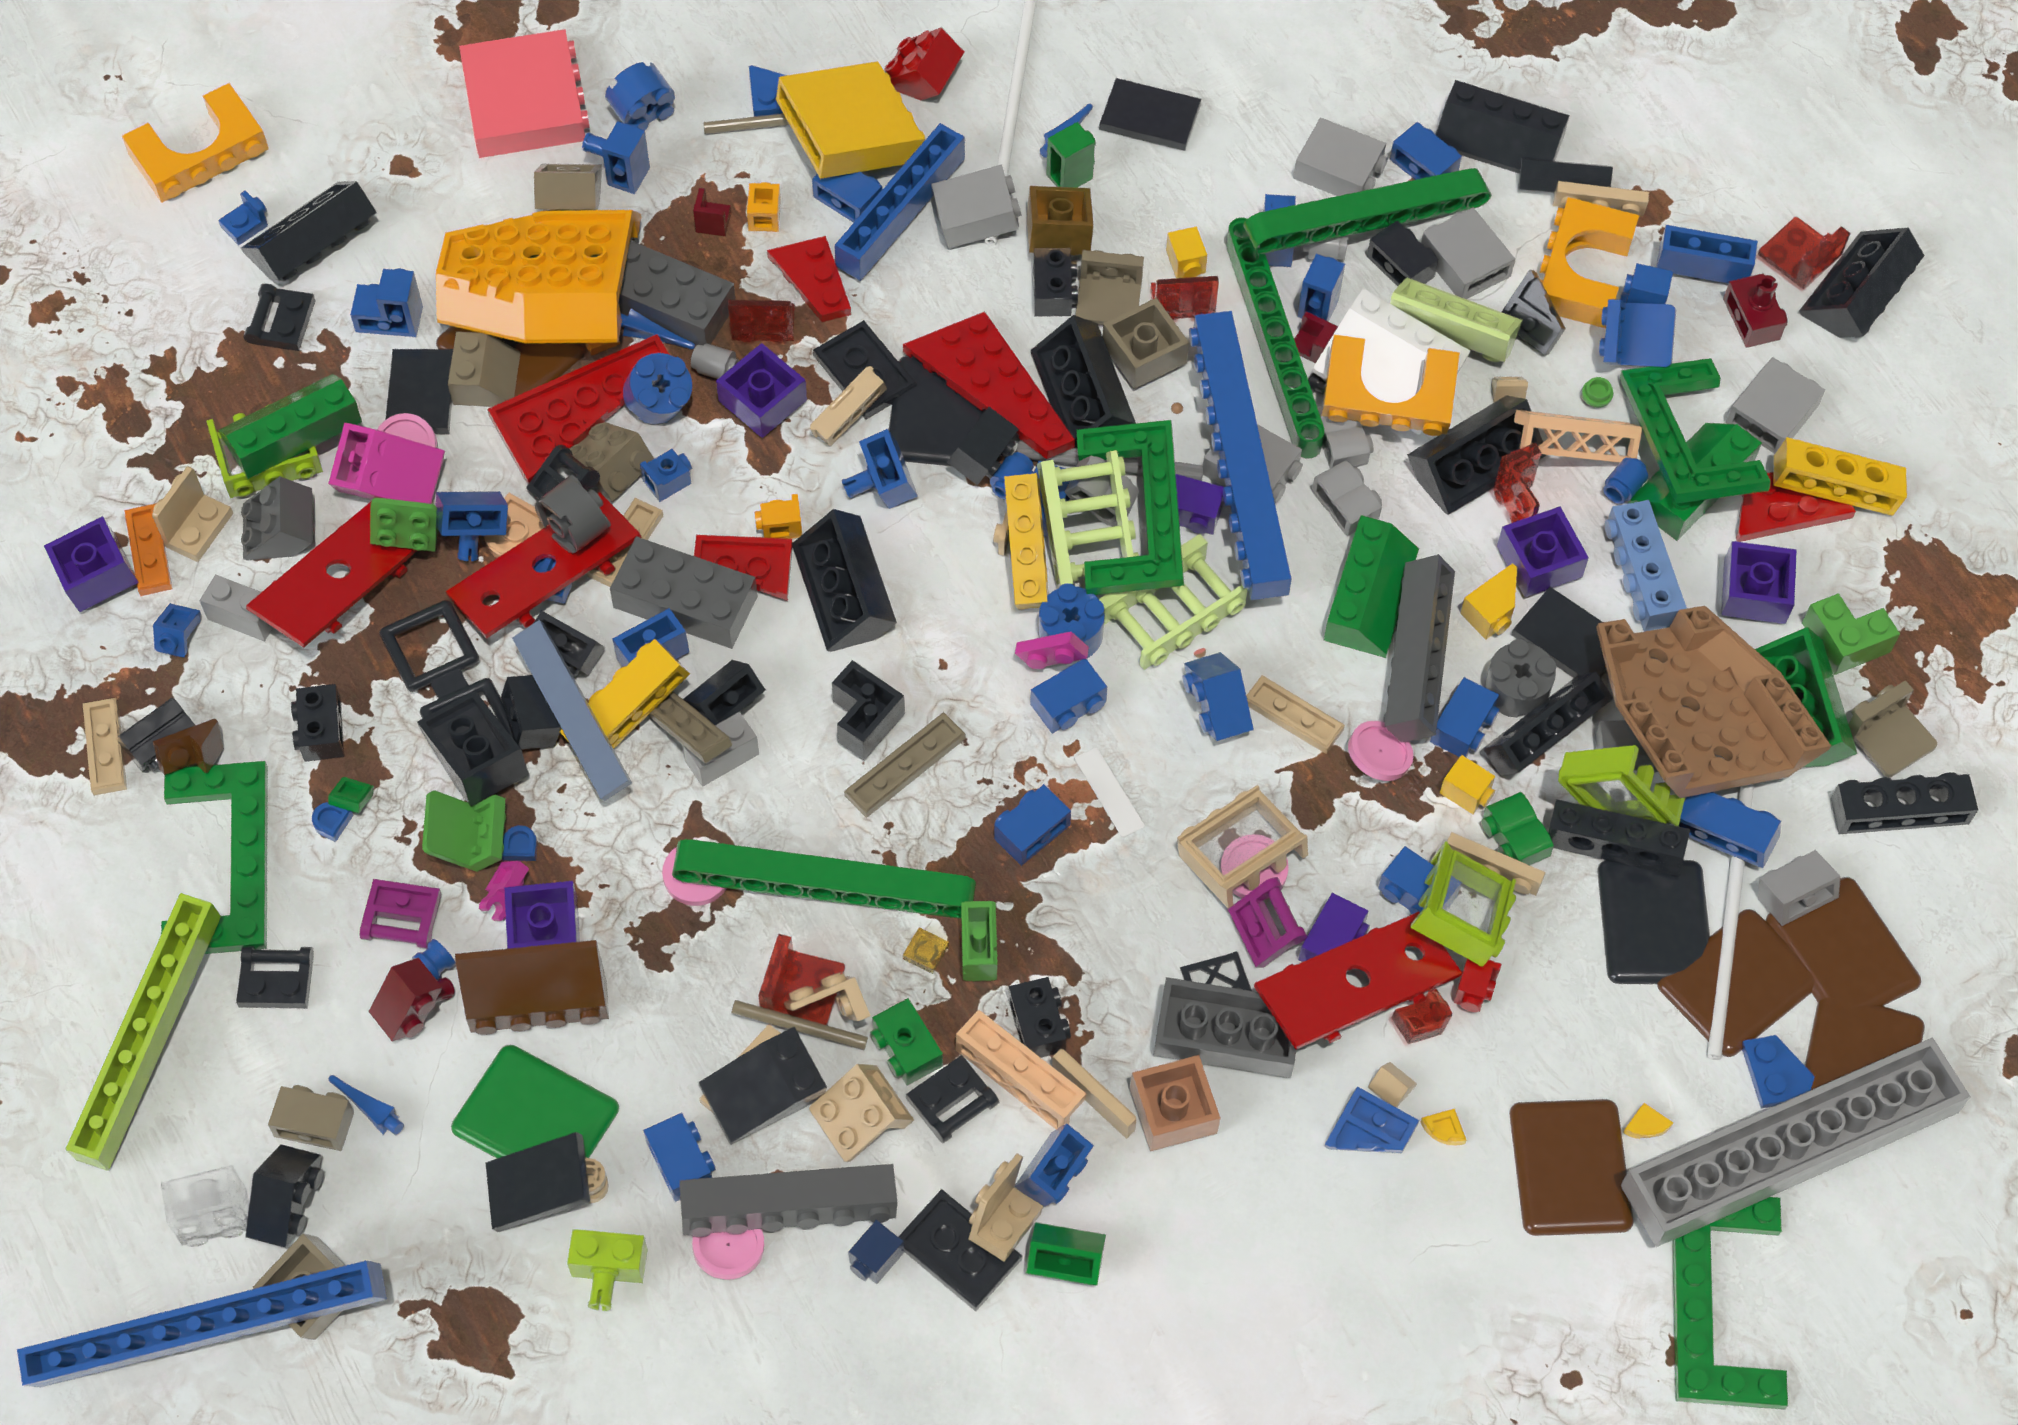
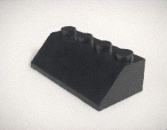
M1455 80L1446 101L1436 136L1448 146L1454 147L1461 156L1520 174L1522 158L1555 161L1565 136L1570 115Z
M338 181L242 246L241 250L269 279H281L283 282L298 273L296 268L304 262L308 265L318 260L322 256L320 251L329 245L333 248L347 239L345 234L352 229L358 231L371 223L370 217L377 212L357 181Z
M1909 227L1861 231L1799 310L1801 316L1839 338H1858L1867 334L1871 325L1885 311L1888 303L1900 291L1901 286L1910 274L1916 270V266L1925 256Z
M1072 315L1030 350L1052 408L1075 439L1074 448H1078L1077 430L1136 423L1098 323Z
M1506 395L1448 430L1447 434H1441L1407 454L1418 483L1445 514H1451L1547 456L1546 454L1519 451L1524 425L1515 423L1514 418L1516 410L1531 411L1527 399ZM1534 428L1531 446H1539L1543 443L1539 429Z
M832 509L793 542L794 553L827 651L833 652L876 640L897 623L861 516Z

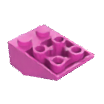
M344 423L328 484L338 492L368 499L378 497L432 504L445 451L376 429Z

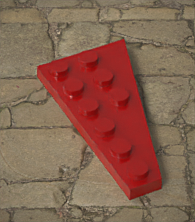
M658 334L487 409L490 419L527 484H529L556 446L565 445L570 449L572 446L579 444L589 435L592 427L605 422L625 404L623 398L624 383L633 367L641 358L654 353L669 354Z

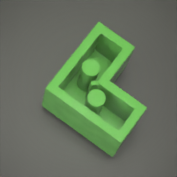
M1839 593L1810 604L1802 621L1804 628H1810L1823 640L1834 675L1891 653L1900 635V632L1884 608L1855 619Z

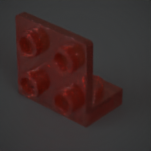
M1794 217L1759 249L1758 256L1805 290L1843 254L1851 233L1841 226L1832 235L1827 233L1823 236L1800 218Z
M1218 276L1159 279L1151 283V300L1157 297L1173 320L1195 318V315L1215 313L1219 279Z
M780 300L728 301L732 340H740L742 342L772 341L776 343L794 341L795 303Z
M1536 443L1503 456L1501 459L1493 492L1497 502L1500 505L1504 504L1509 512L1511 523L1534 516L1539 511L1540 504L1530 490L1534 483L1542 453Z
M778 934L758 995L760 1007L828 1026L838 992L795 1010L786 1009L784 1002L791 999L789 993L805 986H812L814 990L823 986L821 983L822 979L839 972L840 974L844 973L845 964L793 950L792 937Z

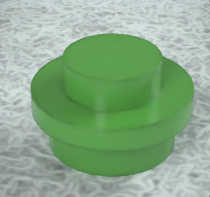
M1602 377L1590 379L1584 384L1582 389L1583 400L1593 407L1608 405L1614 394L1610 382Z

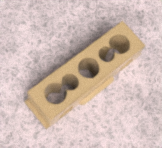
M866 367L810 424V430L814 437L819 436L831 447L887 389L884 381L875 374L873 367Z

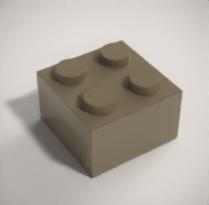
M1157 297L1103 323L1102 336L1108 352L1134 389L1187 364L1189 341Z
M303 1233L252 1288L256 1289L346 1265L317 1236ZM342 1311L289 1324V1326L300 1338L316 1340Z

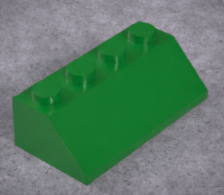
M331 374L218 431L246 478L249 479L342 433L344 423L358 425L362 423L357 403L343 380Z
M1705 423L1686 442L1698 469L1755 461L1762 445L1761 441L1738 424ZM1659 469L1627 504L1649 500L1658 527L1678 541L1719 498L1675 504Z
M1363 515L1360 516L1327 620L1323 641L1386 658L1399 617L1398 605L1401 601V581L1404 577L1405 563L1416 560L1419 548L1392 523Z
M1805 627L1756 648L1755 650L1782 673L1831 745L1828 751L1804 767L1829 766L1858 754L1823 640L1810 628Z

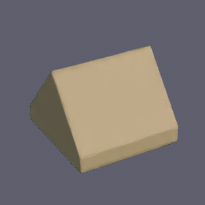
M1523 377L1492 378L1493 403L1506 395L1525 399L1528 381Z
M1389 1062L1381 1066L1368 1088L1383 1101L1397 1108L1417 1086V1083Z

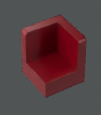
M699 188L693 209L696 233L726 237L732 213L731 205L707 202L706 189Z
M1305 312L1302 316L1300 330L1294 338L1299 355L1316 363L1338 326L1309 312Z

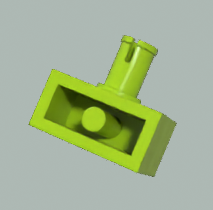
M572 1229L567 1265L572 1277L593 1279L590 1300L588 1302L589 1308L599 1311V1305H601L602 1311L611 1310L614 1281L643 1283L648 1251L644 1235Z

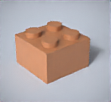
M1199 1055L1132 1072L1130 1091L1150 1152L1217 1134L1221 1118Z

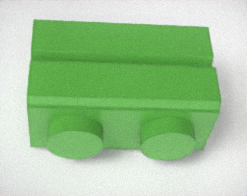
M962 902L963 980H997L996 902Z

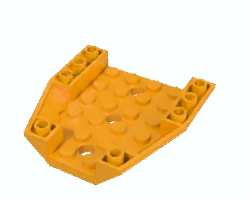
M634 210L539 211L524 217L508 218L502 222L489 225L482 224L445 233L435 273L437 322L522 343L618 342L622 324L618 301L630 238H638L642 218L641 213ZM594 254H600L597 257H592ZM532 255H539L535 258H531Z

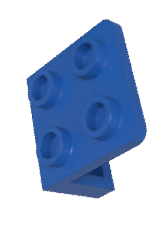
M1608 299V307H1603L1602 325L1606 326L1605 338H1601L1599 345L1600 357H1604L1603 362L1609 365L1669 367L1673 359L1676 308L1670 304L1626 303L1622 300Z

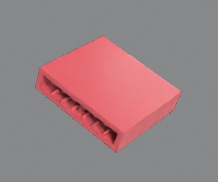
M565 29L459 46L479 158L582 142L584 140V129L590 128L587 110H580V105H585L583 88L576 87L575 82L581 81L578 63L572 64L571 59L576 58L573 40L567 41Z

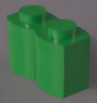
M1522 792L1486 806L1482 826L1487 836H1493L1499 844V853L1527 865H1532L1551 856L1554 847L1553 842L1543 824L1537 819L1530 802Z

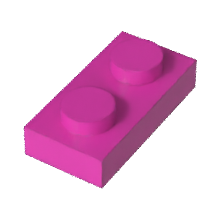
M1066 632L1017 642L1015 654L1032 669H1043L1046 666L1070 664L1073 661L1087 659L1089 647L1074 633Z

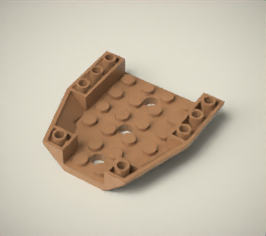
M1706 606L1679 610L1669 628L1634 633L1625 619L1598 623L1596 628L1616 707L1663 780L1679 798L1786 778L1830 749V743L1782 673Z

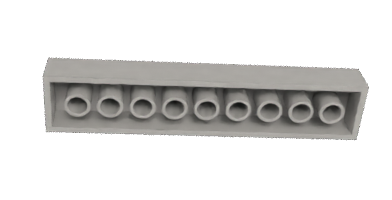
M1932 1037L1632 1168L1627 1172L1621 1187L1655 1247H1658L1958 1114L1971 1096Z

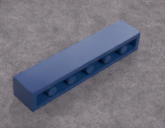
M939 123L836 242L834 248L837 268L860 281L934 196L932 184L947 180L964 161L965 136Z

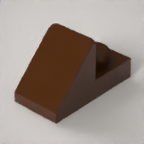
M215 718L153 741L159 770L164 775L195 763L204 773H208L224 749L219 724Z

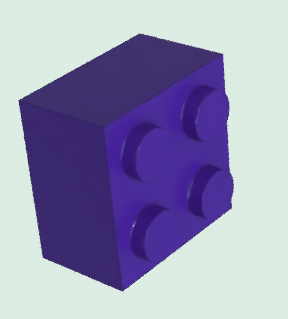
M762 343L716 380L719 402L761 438L807 401L806 380Z
M1560 506L1502 526L1497 544L1507 566L1513 563L1517 567L1516 582L1524 597L1545 591L1549 587L1554 588L1582 578L1589 559Z
M103 516L44 545L65 593L79 612L139 583L117 536Z
M1732 541L1724 559L1721 616L1786 624L1795 604L1797 549Z
M573 881L504 887L507 949L580 942L578 900Z

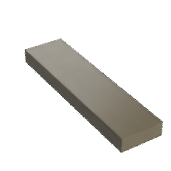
M673 691L648 715L705 764L732 746L729 736Z
M944 712L848 787L844 791V796L866 818L869 817L964 741L966 734Z

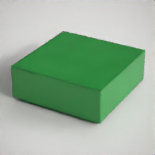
M342 777L328 795V804L360 813L373 796L374 786Z

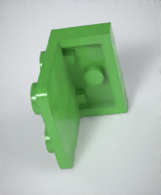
M378 497L371 500L370 544L436 551L439 530L437 528V507L434 504Z
M436 790L429 792L426 795L423 851L426 854L476 872L502 860L506 798L493 795L471 807L468 802Z

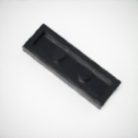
M1522 158L1518 189L1555 192L1558 181L1611 187L1613 166Z

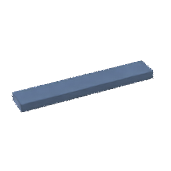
M538 620L512 637L600 799L606 801L631 785L632 781L544 623Z

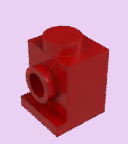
M1467 959L1454 1003L1461 1005L1467 1011L1480 1012L1483 1001H1491L1502 964L1488 960L1482 967Z

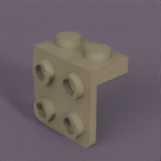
M1083 250L1076 316L1098 323V325H1103V323L1138 307L1143 278L1144 257L1133 254L1106 253L1100 250Z
M606 422L592 427L589 435L583 441L570 448L576 459L586 467H593L599 472L600 480L596 486L601 494L611 502L641 475L640 463L643 461L648 463L654 459L638 432Z
M1906 680L1895 687L1892 684L1888 685L1878 693L1875 700L1870 703L1865 700L1858 704L1851 712L1853 716L1849 722V727L1853 740L1886 777H1893L1934 751L1937 747L1936 739L1906 706L1914 691Z

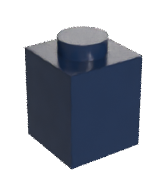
M875 1220L848 1251L849 1263L852 1264L850 1269L862 1280L866 1281L869 1278L875 1284H878L904 1254V1241L879 1221Z

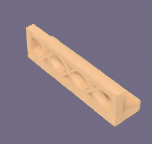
M1516 410L1514 418L1515 423L1524 425L1519 450L1522 452L1619 463L1624 458H1637L1643 427L1632 423ZM1534 428H1542L1548 437L1539 446H1531ZM1569 431L1574 436L1576 442L1569 448L1563 449L1557 439ZM1595 434L1599 435L1604 445L1597 451L1591 452L1585 442ZM1622 438H1630L1627 456L1619 455L1613 447Z
M980 1010L956 1033L955 1050L959 1054L963 1055L964 1058L1053 1128L1058 1129L1065 1124H1069L1070 1116L1086 1099L1087 1093Z

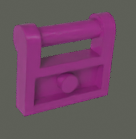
M1278 877L1264 881L1228 909L1255 967L1264 968L1292 946L1302 943L1307 938L1303 927L1298 926L1281 892L1283 886ZM1268 897L1286 931L1282 936L1264 902Z
M373 879L360 926V939L370 941L373 938L414 943L417 945V948L427 949L428 943L432 939V929L442 895L440 889ZM378 916L418 922L420 926L419 930L375 923Z

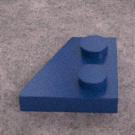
M754 65L749 66L754 117L783 114L776 101L779 77L787 75Z
M1357 1086L1326 1141L1325 1147L1329 1150L1403 1153L1419 1124V1120Z

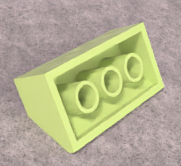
M1406 278L1391 296L1390 304L1468 350L1482 353L1483 358L1492 362H1499L1500 360L1505 362L1511 354L1522 323L1521 319L1410 278Z

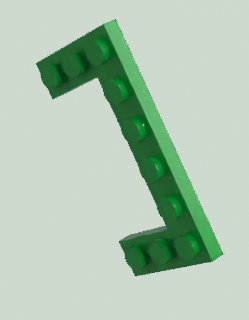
M1712 358L1672 363L1669 367L1649 366L1621 370V384L1640 426L1643 427L1642 431L1675 504L1769 491L1771 481L1761 460L1698 469L1666 400L1665 395L1719 388L1721 377Z
M1171 420L1077 430L1079 461L1089 456L1107 460L1106 453L1117 450L1118 457L1131 458L1142 456L1149 555L1084 562L1086 593L1100 595L1184 586Z
M266 761L213 765L208 773H204L199 766L184 767L164 775V800L167 805L231 799L230 915L221 916L205 954L241 951L242 946L267 949L268 766ZM161 921V934L167 921Z
M1769 1197L1673 1240L1675 1389L1677 1402L1782 1410L1788 1407L1787 1370L1714 1365L1711 1231L1779 1236L1782 1232L1781 1199Z

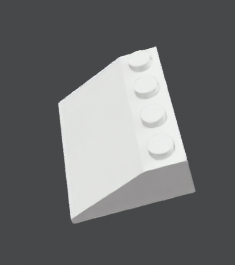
M1364 288L1334 333L1335 335L1365 339L1361 368L1363 383L1374 397L1391 403L1406 401L1416 395L1421 389L1424 359L1428 348L1460 352L1457 374L1470 353V350ZM1333 336L1311 371L1325 380L1327 379ZM1410 429L1418 435L1422 432L1421 430Z

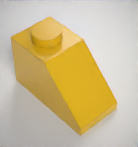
M1513 563L1464 597L1460 614L1485 640L1495 633L1497 635L1502 634L1512 624L1511 618L1515 608L1517 567Z

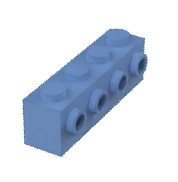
M1646 500L1612 506L1608 520H1605V532L1607 537L1613 540L1616 564L1622 566L1624 588L1627 593H1631L1633 598L1634 617L1637 621L1640 620L1644 632L1670 627L1677 612L1681 609H1687L1650 502Z

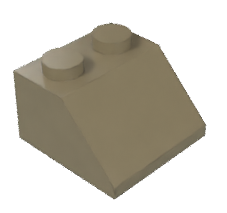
M541 164L534 171L535 209H543V211H561V209H573V211L596 210L600 203L602 164Z
M456 332L448 380L453 405L493 407L513 398L520 351L488 334Z

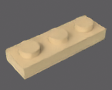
M1558 181L1554 193L1553 206L1565 208L1567 198L1571 197L1643 217L1648 205L1649 192Z
M1451 832L1447 842L1453 850L1504 876L1509 881L1513 878L1516 879L1515 891L1521 894L1530 893L1535 896L1537 895L1546 872Z

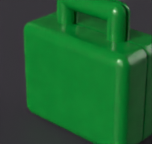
M506 1045L499 1050L452 1121L451 1130L456 1137L495 1158H500L577 1132L583 1135L585 1158H590L617 1116L619 1104L613 1097L515 1045Z

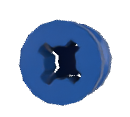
M432 939L428 943L427 949L424 952H417L412 957V959L419 957L436 980L441 977V972L444 969H451L456 964L451 954L436 939Z

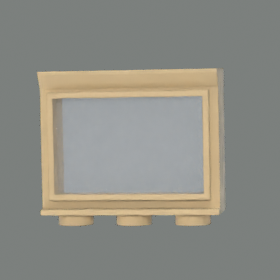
M1258 785L1249 791L1241 792L1232 802L1221 809H1215L1206 819L1195 826L1186 828L1177 837L1179 857L1227 908L1233 906V889L1244 883L1249 890H1254L1260 884L1259 872L1269 865L1276 872L1284 870L1287 865L1286 854L1293 849L1302 858L1308 856L1307 835L1301 833L1260 791Z

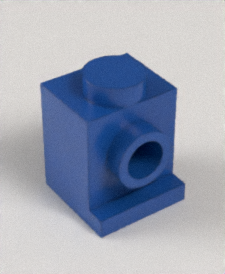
M670 449L648 463L646 461L640 463L642 480L659 502L692 484L690 476L692 465L684 453L677 455L673 449Z

